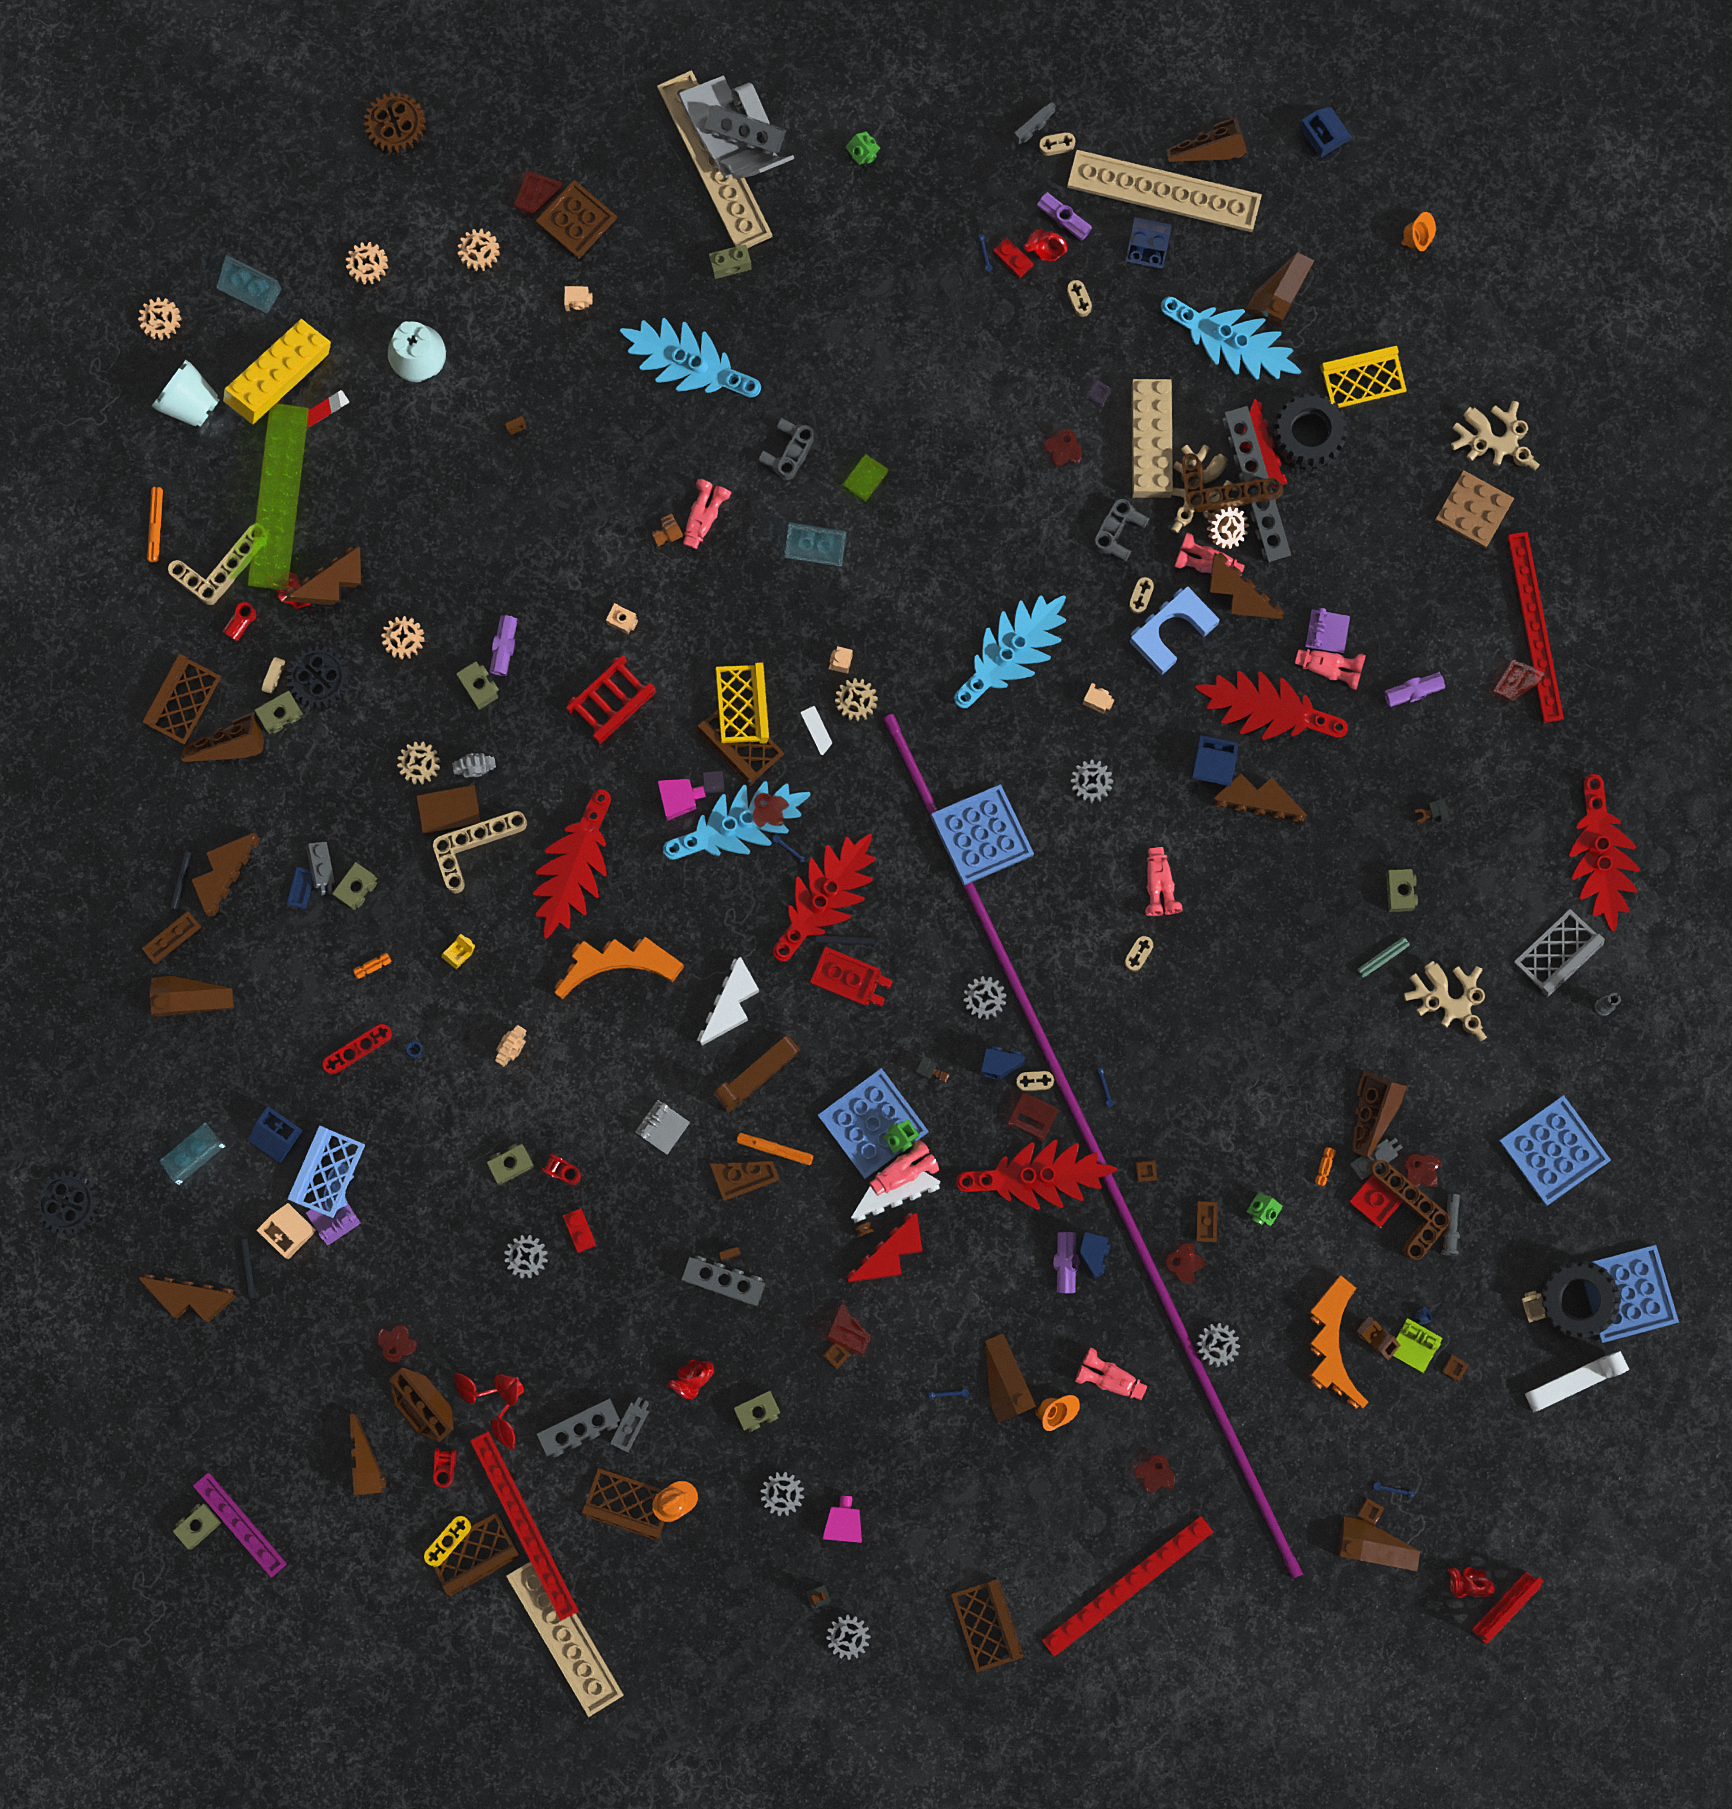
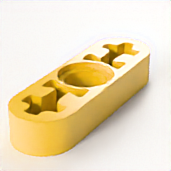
M463 1516L454 1518L424 1554L427 1564L433 1567L441 1565L471 1529V1523L467 1518ZM465 1521L464 1526L466 1528L464 1530L459 1529L456 1532V1534H458L459 1537L456 1538V1536L450 1532L451 1529L455 1532L458 1529L457 1523H463ZM446 1536L453 1538V1543L449 1547H444L442 1544V1540ZM439 1545L440 1548H442L443 1550H445V1553L443 1554V1553L440 1551V1552L437 1554L438 1560H437V1561L432 1560V1561L430 1562V1560H431L430 1554H431V1553L436 1554V1553L439 1551V1549L436 1548V1546Z

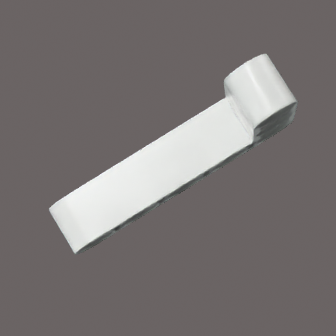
M1621 1351L1614 1352L1529 1391L1525 1396L1534 1413L1602 1380L1620 1375L1628 1371L1629 1368Z

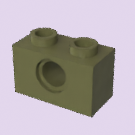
M746 244L709 254L715 279L752 270Z
M474 662L458 672L457 676L477 708L481 709L499 698L496 693L499 689L494 681H488L486 676L489 674L483 665L479 666L477 662ZM477 681L484 682V686L480 689L475 688L474 684Z
M289 691L255 710L269 734L271 732H279L283 729V725L289 722L294 723L303 715ZM278 710H284L285 713L282 717H275Z
M355 862L335 889L333 895L355 910L356 907L359 908L365 901L364 896L368 891L371 892L375 888L377 878ZM360 883L361 889L353 892V884Z
M1412 869L1389 870L1386 873L1389 912L1413 911L1415 906L1418 905L1417 894H1414L1416 875L1413 874ZM1399 886H1404L1407 889L1406 895H1401L1398 892Z
M516 1143L507 1148L508 1152L502 1155L500 1152L496 1153L487 1162L499 1185L535 1167L523 1144L518 1145ZM508 1158L515 1159V1165L511 1168L505 1167V1161Z
M771 1391L734 1408L743 1429H748L749 1432L760 1428L759 1423L767 1421V1423L775 1421L778 1419L777 1415L781 1413ZM755 1407L763 1408L764 1415L761 1418L753 1416L752 1412Z
M200 1504L196 1505L190 1511L192 1515L187 1519L182 1518L175 1524L177 1528L173 1532L188 1550L193 1549L222 1523L207 1504L202 1506ZM196 1519L201 1523L198 1531L192 1528V1522Z

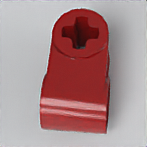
M550 1153V1159L541 1171L567 1184H577L581 1178L580 1171L575 1166ZM570 1170L576 1172V1176L572 1180L566 1178V1174Z
M439 1448L435 1449L433 1480L439 1487L447 1488L453 1482L456 1450L440 1451ZM447 1473L448 1481L440 1484L438 1481L439 1475Z

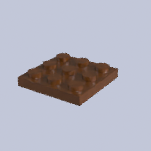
M573 180L536 220V223L576 258L580 259L617 219V216Z

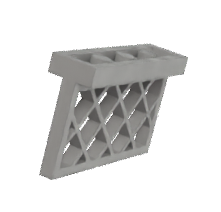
M1569 909L1517 958L1514 964L1548 998L1604 945L1605 939L1600 934L1597 935ZM1571 916L1576 921V928H1564V921ZM1553 931H1562V941H1550V934ZM1564 931H1575L1576 941H1564ZM1578 932H1587L1592 937L1588 941H1579ZM1539 944L1548 945V954H1536V947ZM1550 945H1562V954H1550ZM1564 945H1576V952L1573 955H1565ZM1525 958H1534V968H1526L1521 961ZM1536 958H1548V968H1536ZM1550 958H1562V965L1559 968H1550ZM1536 971H1548V979L1541 983L1536 978Z

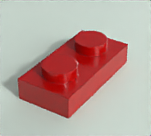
M1005 238L993 250V253L1019 279L1033 267L1034 263L1008 238Z
M582 1208L563 1215L578 1253L597 1246Z

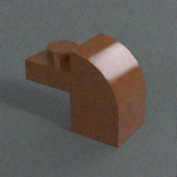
M1370 1316L1357 1330L1359 1337L1387 1360L1401 1346L1394 1336L1382 1329L1376 1320Z

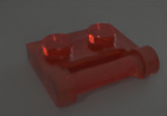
M1023 1092L1008 1125L1011 1127L1016 1126L1029 1132L1044 1142L1059 1109ZM1019 1114L1045 1125L1043 1130L1017 1119Z

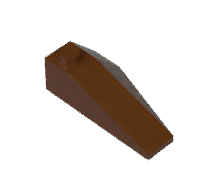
M1237 117L1213 125V130L1207 133L1204 131L1198 133V136L1192 141L1185 140L1167 149L1169 162L1224 160L1242 157L1247 153V149Z
M1297 252L1255 291L1246 310L1280 327L1314 260Z
M253 712L233 720V725L223 730L220 727L211 737H202L187 745L182 751V761L237 759L258 755L263 751L264 739L257 714Z
M176 976L154 977L151 979L150 987L151 1014L155 1017L231 1009L234 1008L233 990L228 987Z
M1363 1071L1357 1089L1359 1106L1355 1111L1358 1118L1357 1126L1354 1127L1353 1152L1366 1158L1370 1157L1400 1107L1407 1088L1406 1085Z
M1002 1333L986 1340L985 1350L990 1405L997 1422L1000 1423L1036 1406L1004 1334Z
M350 1414L351 1441L355 1444L352 1447L351 1454L353 1462L356 1463V1467L352 1468L354 1495L383 1493V1488H386V1478L382 1476L380 1467L357 1414Z
M1343 1517L1338 1557L1417 1571L1420 1557L1419 1550L1365 1520Z

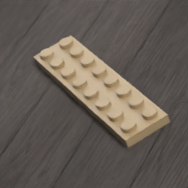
M531 1561L507 1575L509 1582L588 1717L624 1696L577 1614L560 1621Z

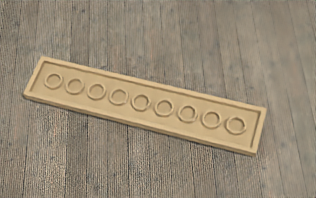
M691 70L658 85L657 88L734 246L738 247L746 244L747 248L771 238L772 233L745 178L733 179L732 175L724 177L721 174L682 105L678 93L699 85Z
M1080 150L1076 151L1067 188L1248 232H1253L1262 194Z

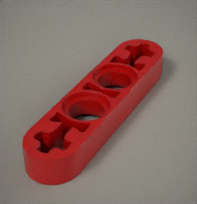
M385 1024L372 1028L326 1057L323 1061L324 1070L329 1074H336L388 1042L392 1037L391 1029ZM380 1029L387 1030L388 1032L385 1033L386 1037H378L376 1040L379 1042L375 1044L374 1039L370 1035L373 1033L376 1037L380 1034ZM363 1039L371 1040L369 1049L361 1048L360 1043ZM347 1049L354 1051V1057L351 1060L344 1058V1052ZM340 1055V1058L343 1062H345V1064L342 1065L341 1062H338L335 1065V1070L331 1068L328 1069L327 1067L329 1066V1061L332 1060L333 1062H336L337 1060H339L336 1056Z

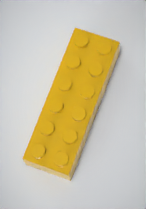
M300 319L225 388L223 401L251 424H254L329 354L331 342L304 320Z

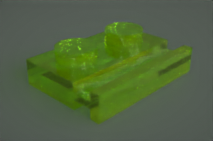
M865 454L843 486L866 502L888 473V469Z

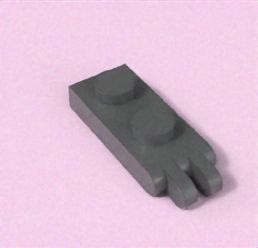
M1050 103L1043 107L1014 133V141L1018 145L1023 141L1027 142L1035 130H1041L1046 125L1049 117L1054 114L1055 104Z
M327 842L307 844L306 850L314 888H318L320 895H325V889L327 894H332V886L335 885Z
M1396 1138L1390 1142L1386 1139L1377 1145L1369 1158L1361 1156L1350 1164L1360 1181L1370 1175L1367 1171V1165L1371 1160H1384L1388 1163L1398 1156L1397 1151L1403 1147L1400 1144L1393 1148L1392 1145L1398 1141ZM1378 1163L1376 1165L1375 1171L1382 1167L1381 1164Z
M638 1397L635 1403L631 1402L610 1443L628 1453L649 1413L646 1410L649 1401L646 1400L642 1407L639 1406L642 1401L641 1397Z

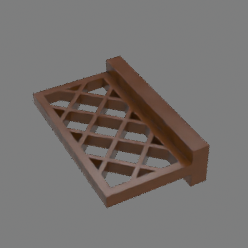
M179 654L147 712L143 725L151 727L185 745L217 687L221 676ZM188 664L196 668L197 676L186 678L185 669ZM207 675L216 678L213 685L204 687L201 677ZM199 678L202 688L191 691L188 681ZM186 682L189 692L177 695L175 689L177 684ZM203 691L205 700L202 703L195 704L192 694ZM190 695L193 705L181 708L179 698ZM177 699L179 710L168 712L166 707L168 701ZM194 708L195 718L186 721L183 711ZM181 712L184 722L172 726L169 715ZM168 717L169 727L162 729L156 726L159 718ZM185 725L187 733L182 739L175 735L173 728Z
M734 701L731 703L738 711L741 709ZM718 709L697 726L696 732L750 787L758 777L784 755V752L770 738L767 742L768 745H765V743H762V745L751 744V742L749 744L738 742L721 743V736L718 734L720 729H714L709 724L713 720H719ZM744 711L741 712L746 718L751 719ZM725 716L728 720H731L733 718ZM737 717V718L734 720V721H736V725H735V726L738 727V721H744V720H743L741 717ZM750 725L749 731H743L745 734L749 736L756 735L755 731H752V727ZM725 730V733L736 735L738 733L736 730ZM737 747L749 748L748 757H741L737 753ZM751 748H762V758L751 757ZM765 749H773L777 755L774 758H765ZM751 761H762V768L757 773L751 768Z
M598 1468L586 1504L584 1505L582 1516L659 1541L665 1522L661 1520L659 1526L650 1524L647 1517L654 1514V1511L646 1514L641 1504L651 1499L654 1501L655 1496L662 1489ZM601 1474L608 1476L612 1484L602 1489L598 1482ZM626 1482L631 1490L620 1495L616 1485ZM614 1486L618 1497L607 1501L603 1491ZM641 1488L647 1489L650 1497L639 1501L635 1491ZM599 1493L602 1494L605 1503L599 1506L590 1504L593 1496ZM633 1493L637 1503L626 1507L622 1498ZM620 1499L624 1509L619 1512L612 1511L609 1504ZM639 1505L643 1516L637 1519L632 1518L628 1510Z
M496 1512L471 1527L466 1539L461 1541L464 1542L461 1553L453 1551L450 1553L460 1556L457 1567L446 1565L448 1556L440 1565L442 1566L441 1571L438 1566L434 1567L446 1594L452 1596L521 1557ZM496 1519L499 1525L497 1533L486 1531L488 1523ZM474 1531L482 1532L479 1544L469 1541L470 1534ZM485 1533L495 1536L492 1547L482 1545ZM453 1538L443 1542V1546H451ZM498 1538L506 1539L509 1547L503 1550L496 1549ZM467 1544L478 1546L475 1557L464 1555ZM439 1545L436 1546V1548H438L439 1551L445 1552V1550L440 1548ZM481 1547L491 1550L489 1558L486 1560L478 1559ZM431 1553V1554H430V1556H431V1560H430V1561L435 1560L434 1557H433V1553ZM463 1557L473 1560L472 1566L468 1570L460 1569ZM446 1567L456 1570L454 1577L447 1582L443 1576Z
M999 1579L951 1594L976 1673L1024 1657ZM987 1587L989 1593L986 1602L976 1597L979 1589ZM965 1594L972 1598L967 1608L959 1604L957 1596ZM974 1600L984 1604L980 1615L969 1610ZM986 1607L994 1610L995 1617L993 1621L982 1617ZM967 1613L978 1617L973 1628L965 1623L964 1619ZM980 1619L991 1624L986 1635L976 1630ZM993 1626L1001 1630L1002 1635L999 1641L988 1636ZM974 1632L984 1637L980 1648L972 1644L971 1637ZM986 1639L997 1644L993 1654L982 1649ZM999 1645L1007 1649L1008 1658L1000 1659L995 1656ZM980 1652L991 1657L988 1664L981 1667L977 1660Z

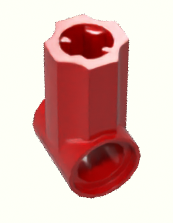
M247 602L239 603L235 614L223 630V633L238 641L249 623L255 620L256 610ZM246 608H249V609H250L249 615L246 616V617H243V616H242L243 610L246 609Z

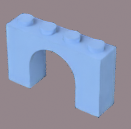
M1186 587L1184 590L1182 588L1173 595L1174 599L1170 603L1166 601L1159 608L1160 612L1158 614L1150 615L1145 620L1146 624L1142 628L1137 627L1131 633L1130 643L1161 675L1174 665L1177 660L1175 655L1162 643L1159 637V627L1165 620L1172 617L1184 618L1203 637L1219 623L1217 616L1189 587Z

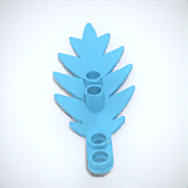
M1166 297L1161 302L1162 312L1188 328L1195 345L1199 344L1201 338L1207 354L1215 365L1219 363L1221 347L1225 360L1235 375L1239 374L1240 356L1255 380L1259 379L1260 365L1275 379L1280 378V371L1292 374L1301 373L1295 364L1286 359L1293 352V349L1285 347L1268 348L1281 335L1280 331L1251 336L1265 322L1264 318L1245 321L1231 326L1245 312L1244 309L1227 311L1210 317L1216 308H1209L1198 313L1173 297ZM1167 304L1172 306V310L1167 307ZM1183 314L1188 316V320L1183 317Z
M665 318L662 319L660 337L644 320L641 323V331L620 329V332L626 338L635 343L628 350L630 354L651 355L640 365L639 368L641 370H652L669 366L656 378L658 383L688 376L676 387L677 391H687L709 385L705 389L707 393L725 387L744 396L755 397L761 390V384L757 379L730 369V362L726 353H722L720 362L716 348L705 331L702 333L700 353L696 339L686 322L682 323L681 343ZM735 379H738V382L736 384H733V381ZM751 386H755L752 391H749Z
M1039 596L1033 608L1031 618L1023 601H1019L1015 614L1014 630L1006 613L1003 611L999 620L998 645L990 628H986L982 647V661L978 655L974 657L976 673L955 693L954 701L956 705L960 708H968L989 687L1006 688L1008 684L1002 680L1022 679L1035 674L1034 671L1018 664H1032L1050 660L1051 656L1033 648L1050 646L1061 642V638L1045 631L1066 622L1065 618L1057 615L1064 604L1066 596H1061L1048 605L1043 596ZM973 684H976L979 689H975ZM960 697H964L966 702L962 701Z
M764 781L755 793L748 808L746 785H743L732 803L728 817L726 795L723 794L712 810L707 826L705 816L702 815L696 832L667 841L663 846V853L672 860L701 850L719 856L721 852L718 848L739 854H749L750 850L739 839L754 844L770 846L772 842L759 829L774 833H788L789 830L777 818L800 817L801 813L795 807L803 803L811 794L810 792H801L789 795V786L785 784L769 801L767 781ZM687 842H692L694 846H688ZM674 848L676 852L671 853L669 849Z

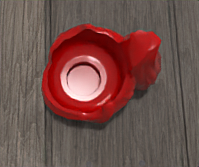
M1042 229L1033 231L1028 237V242L1023 245L1027 252L1034 250L1040 257V260L1055 261L1067 252V243L1062 236L1052 231L1045 232Z

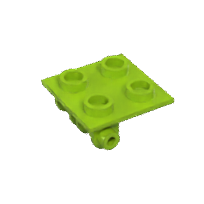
M1407 1318L1396 1338L1401 1346L1392 1356L1424 1373L1435 1351L1440 1347L1442 1338Z

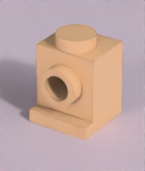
M565 286L564 305L566 311H570V307L582 310L584 307L592 305L593 296L592 293H589L588 287Z
M614 603L606 622L607 625L629 634L630 630L635 629L638 620L635 613ZM624 615L626 620L620 621L619 617Z
M837 646V650L832 651L829 669L848 674L853 651Z
M1092 683L1083 701V705L1104 714L1106 709H1111L1114 699L1108 695V691L1102 688L1095 689V684Z

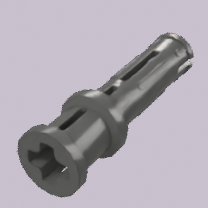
M1611 993L1609 996H1603L1597 1000L1594 1006L1597 1014L1605 1016L1614 1011L1615 1006L1621 1002L1620 995L1617 997V993Z
M1447 1194V1214L1450 1220L1445 1231L1442 1233L1444 1242L1441 1254L1457 1256L1459 1255L1457 1243L1460 1238L1457 1232L1460 1195L1453 1194L1452 1196V1194Z

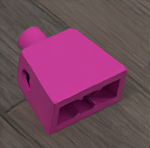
M690 779L658 781L667 820L695 810V799L706 797L704 787L692 788Z
M840 1496L839 1508L831 1507L823 1539L861 1543L860 1511L858 1509H851V1496Z

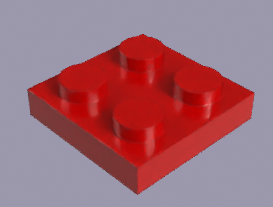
M1370 1176L1349 1203L1378 1228H1381L1401 1204V1201Z

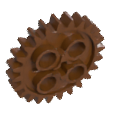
M391 92L390 97H387L384 93L382 100L376 97L377 104L370 103L372 109H366L369 115L364 116L367 122L363 124L367 128L365 130L366 135H370L368 137L369 141H374L375 147L380 145L381 151H384L387 147L389 153L392 152V149L399 153V148L406 152V146L413 148V141L419 143L417 136L423 137V133L420 130L426 129L425 125L422 124L426 120L425 117H422L424 112L420 110V104H415L414 98L409 100L408 94L402 98L401 92L397 94V97H394L393 92ZM388 108H391L393 111L395 120L401 133V137H398L396 133L394 124L388 112ZM400 108L405 109L403 113H396ZM381 115L387 116L384 120H379L378 118ZM410 125L411 128L409 130H403L404 126ZM387 132H393L392 136L385 137Z

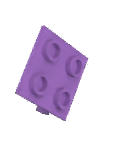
M1324 608L1312 609L1305 647L1344 654L1350 616L1326 612Z
M321 1202L323 1209L327 1211L325 1202ZM349 1204L337 1211L334 1218L312 1209L306 1212L327 1246L361 1224Z

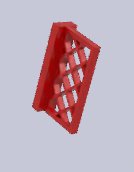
M1526 1571L1479 1620L1471 1631L1485 1644H1488L1538 1591L1544 1581L1540 1577L1531 1576Z

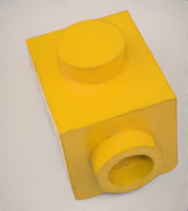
M460 934L441 957L457 969L471 956L475 945L469 938Z

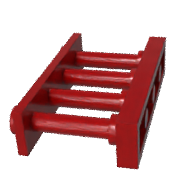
M624 655L620 658L616 657L610 663V668L578 697L574 696L567 703L568 706L566 708L570 714L576 710L594 729L595 734L593 737L599 744L656 693V689L651 683L647 686L645 684L642 685L624 666L627 663ZM617 671L637 689L638 694L634 698H628L610 679ZM605 684L623 703V708L618 712L614 711L595 691ZM590 697L609 716V721L604 725L599 724L581 704Z

